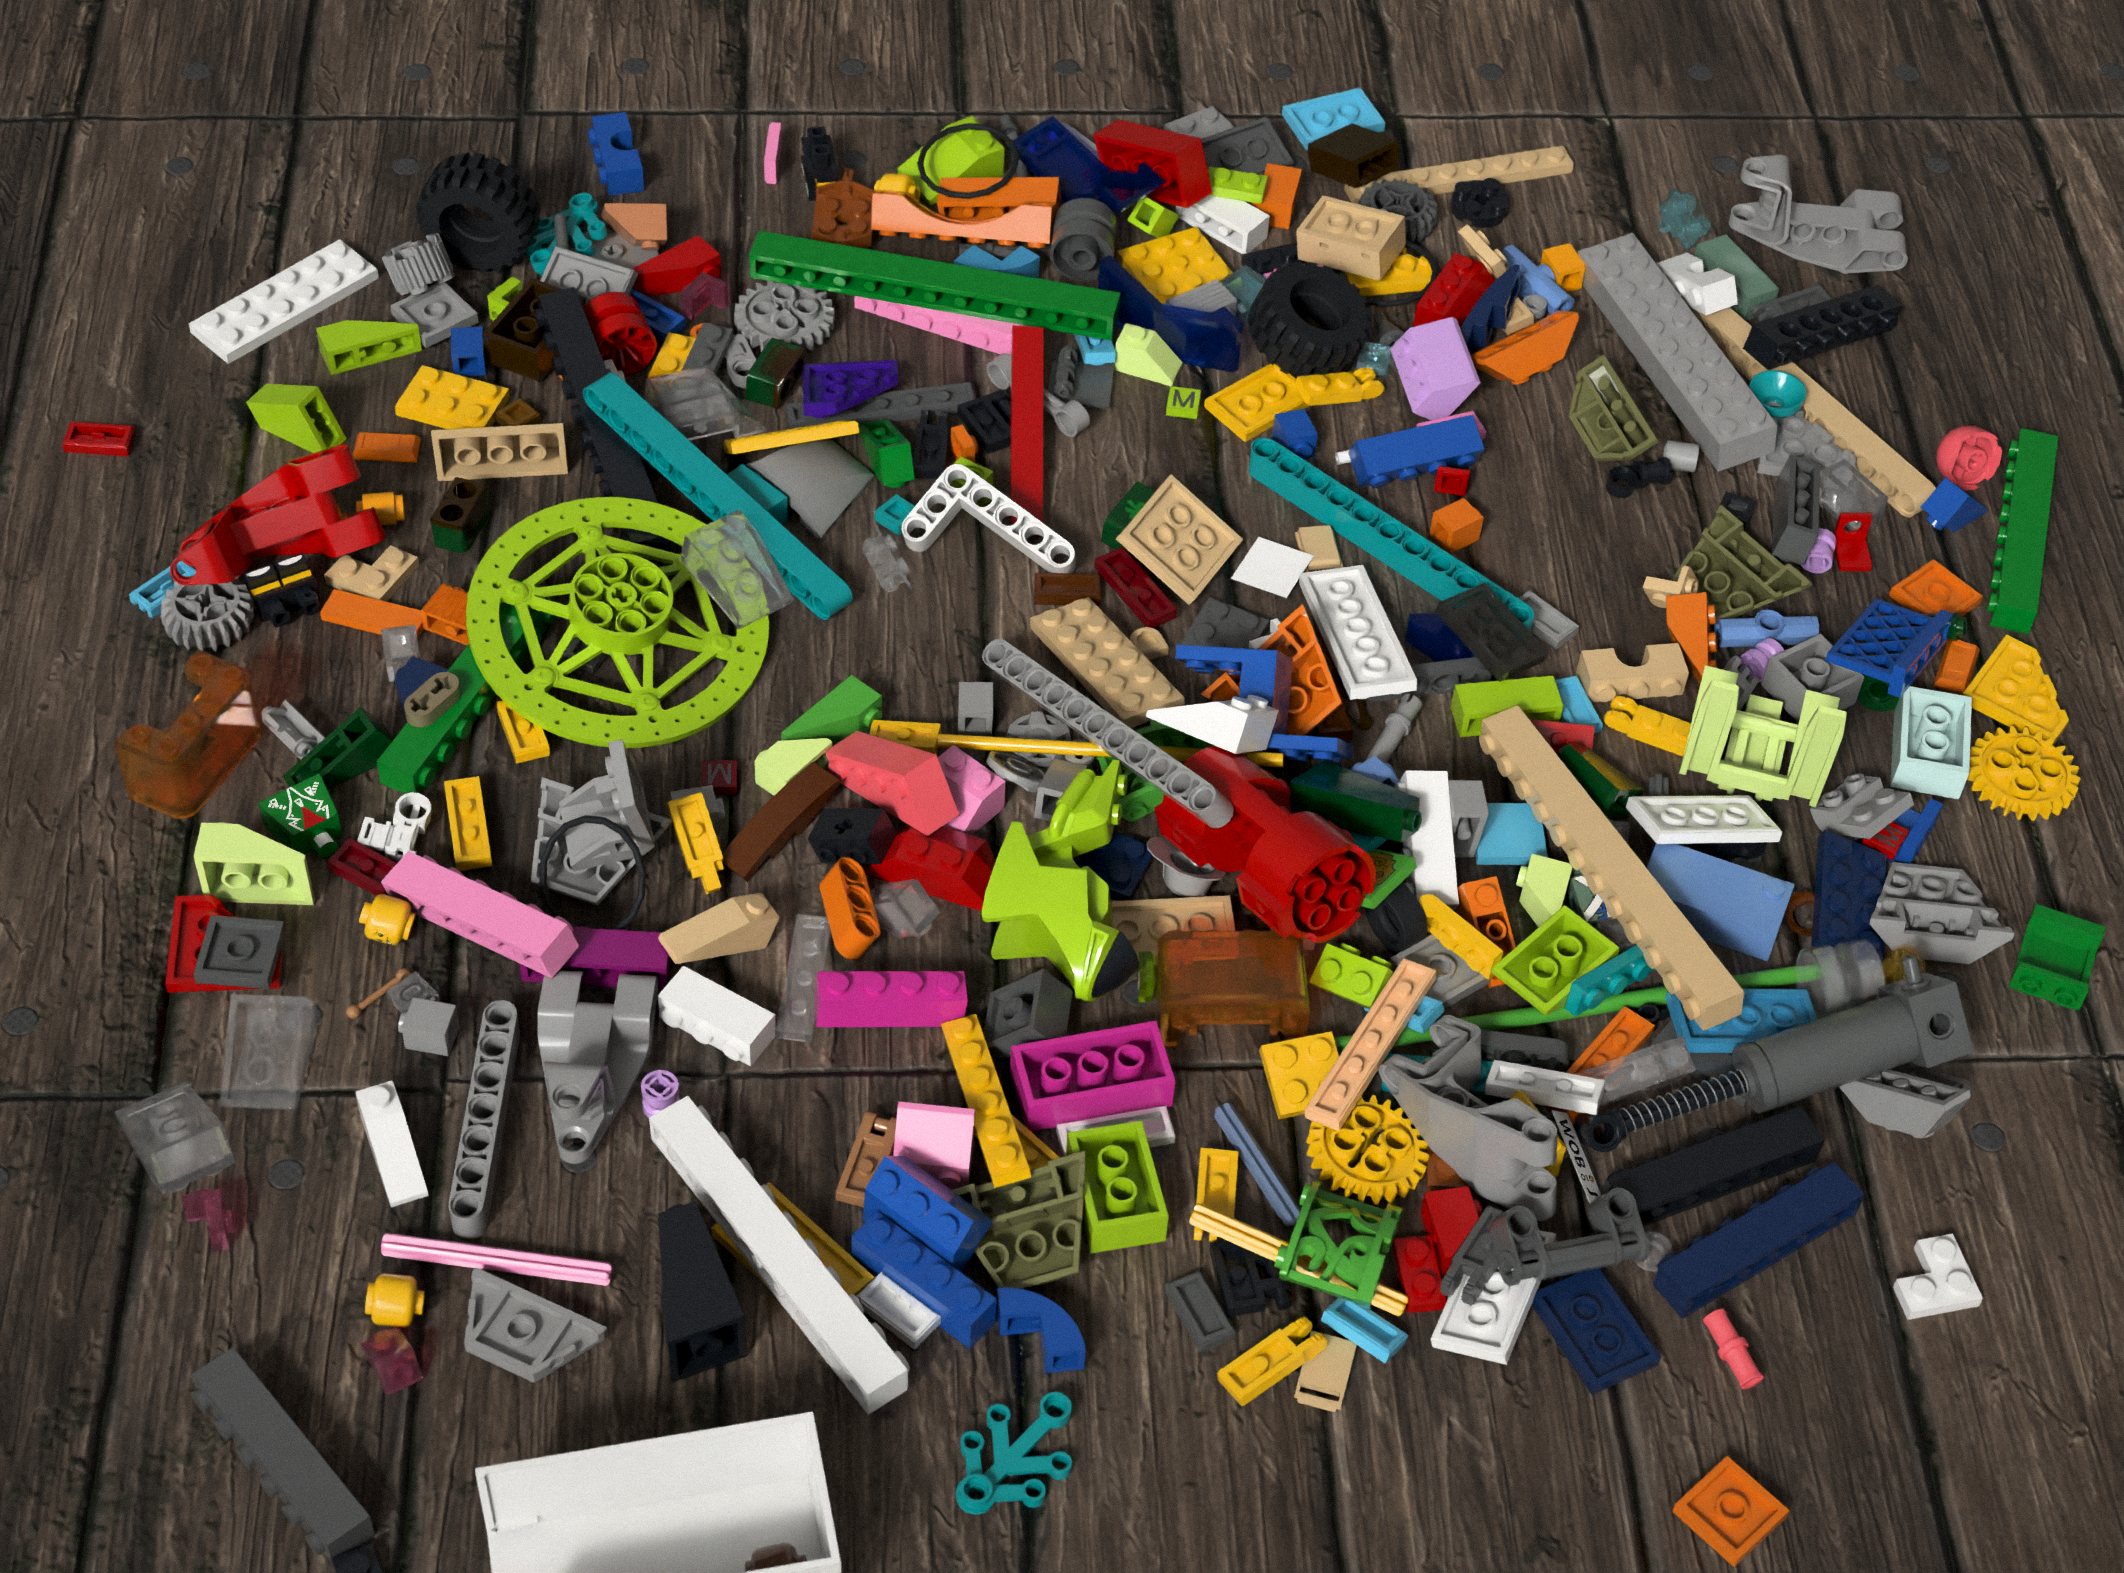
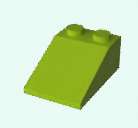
M973 116L947 125L943 130L967 123H980ZM968 129L950 133L937 140L926 152L923 163L926 176L937 186H940L941 178L1001 177L1004 175V147L988 131ZM919 149L898 168V174L910 175L915 180L916 186L920 188V197L931 206L937 203L938 192L933 191L921 179L917 165L921 149Z
M1564 905L1492 968L1491 973L1547 1016L1565 1007L1573 981L1618 956L1619 947Z

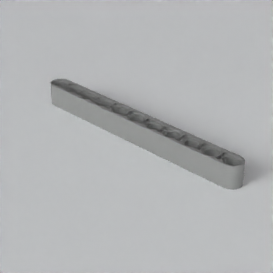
M995 639L985 647L982 654L984 663L1004 681L1112 758L1120 760L1122 765L1212 828H1220L1230 821L1234 811L1233 804L1212 784L1007 641Z

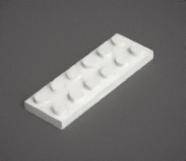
M339 239L190 322V332L227 364H230L379 279L378 269Z
M1357 565L1299 573V585L1350 700L1417 691V678L1364 566Z

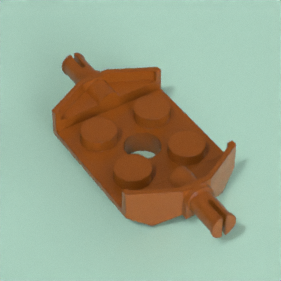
M848 168L842 171V181L816 187V204L813 228L811 229L812 240L864 249L871 246L873 230H871L872 194L876 190L855 182L854 170L849 169L848 176ZM840 223H848L849 225L842 226V225H838V224H840Z

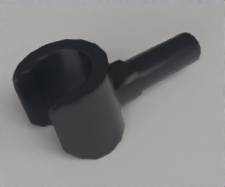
M1644 1004L1638 1010V1015L1641 1017L1652 1018L1648 1019V1021L1655 1025L1654 1031L1657 1030L1659 1021L1671 1017L1668 1008L1659 1010L1653 1004Z

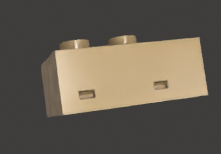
M1323 195L1296 230L1299 260L1317 263L1318 265L1328 266L1379 281L1406 245L1405 216L1388 212L1385 209H1375Z

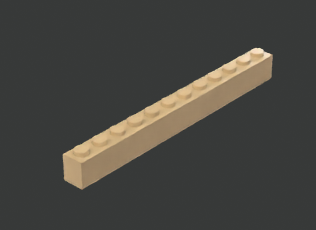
M1517 705L1483 719L1479 743L1484 753L1492 756L1500 774L1503 777H1508L1514 785L1518 797L1521 800H1526L1537 822H1543L1549 830L1554 844L1558 847L1561 846L1568 855L1571 866L1575 870H1580L1586 878L1591 892L1595 895L1598 894L1605 903L1608 914L1613 919L1617 918L1623 926L1628 940L1632 944L1636 943L1643 952L1648 966L1657 970L1663 978L1667 991L1670 994H1675L1681 1001L1687 1017L1695 1020L1701 1029L1705 1031L1741 1015L1744 999L1743 989L1521 708Z

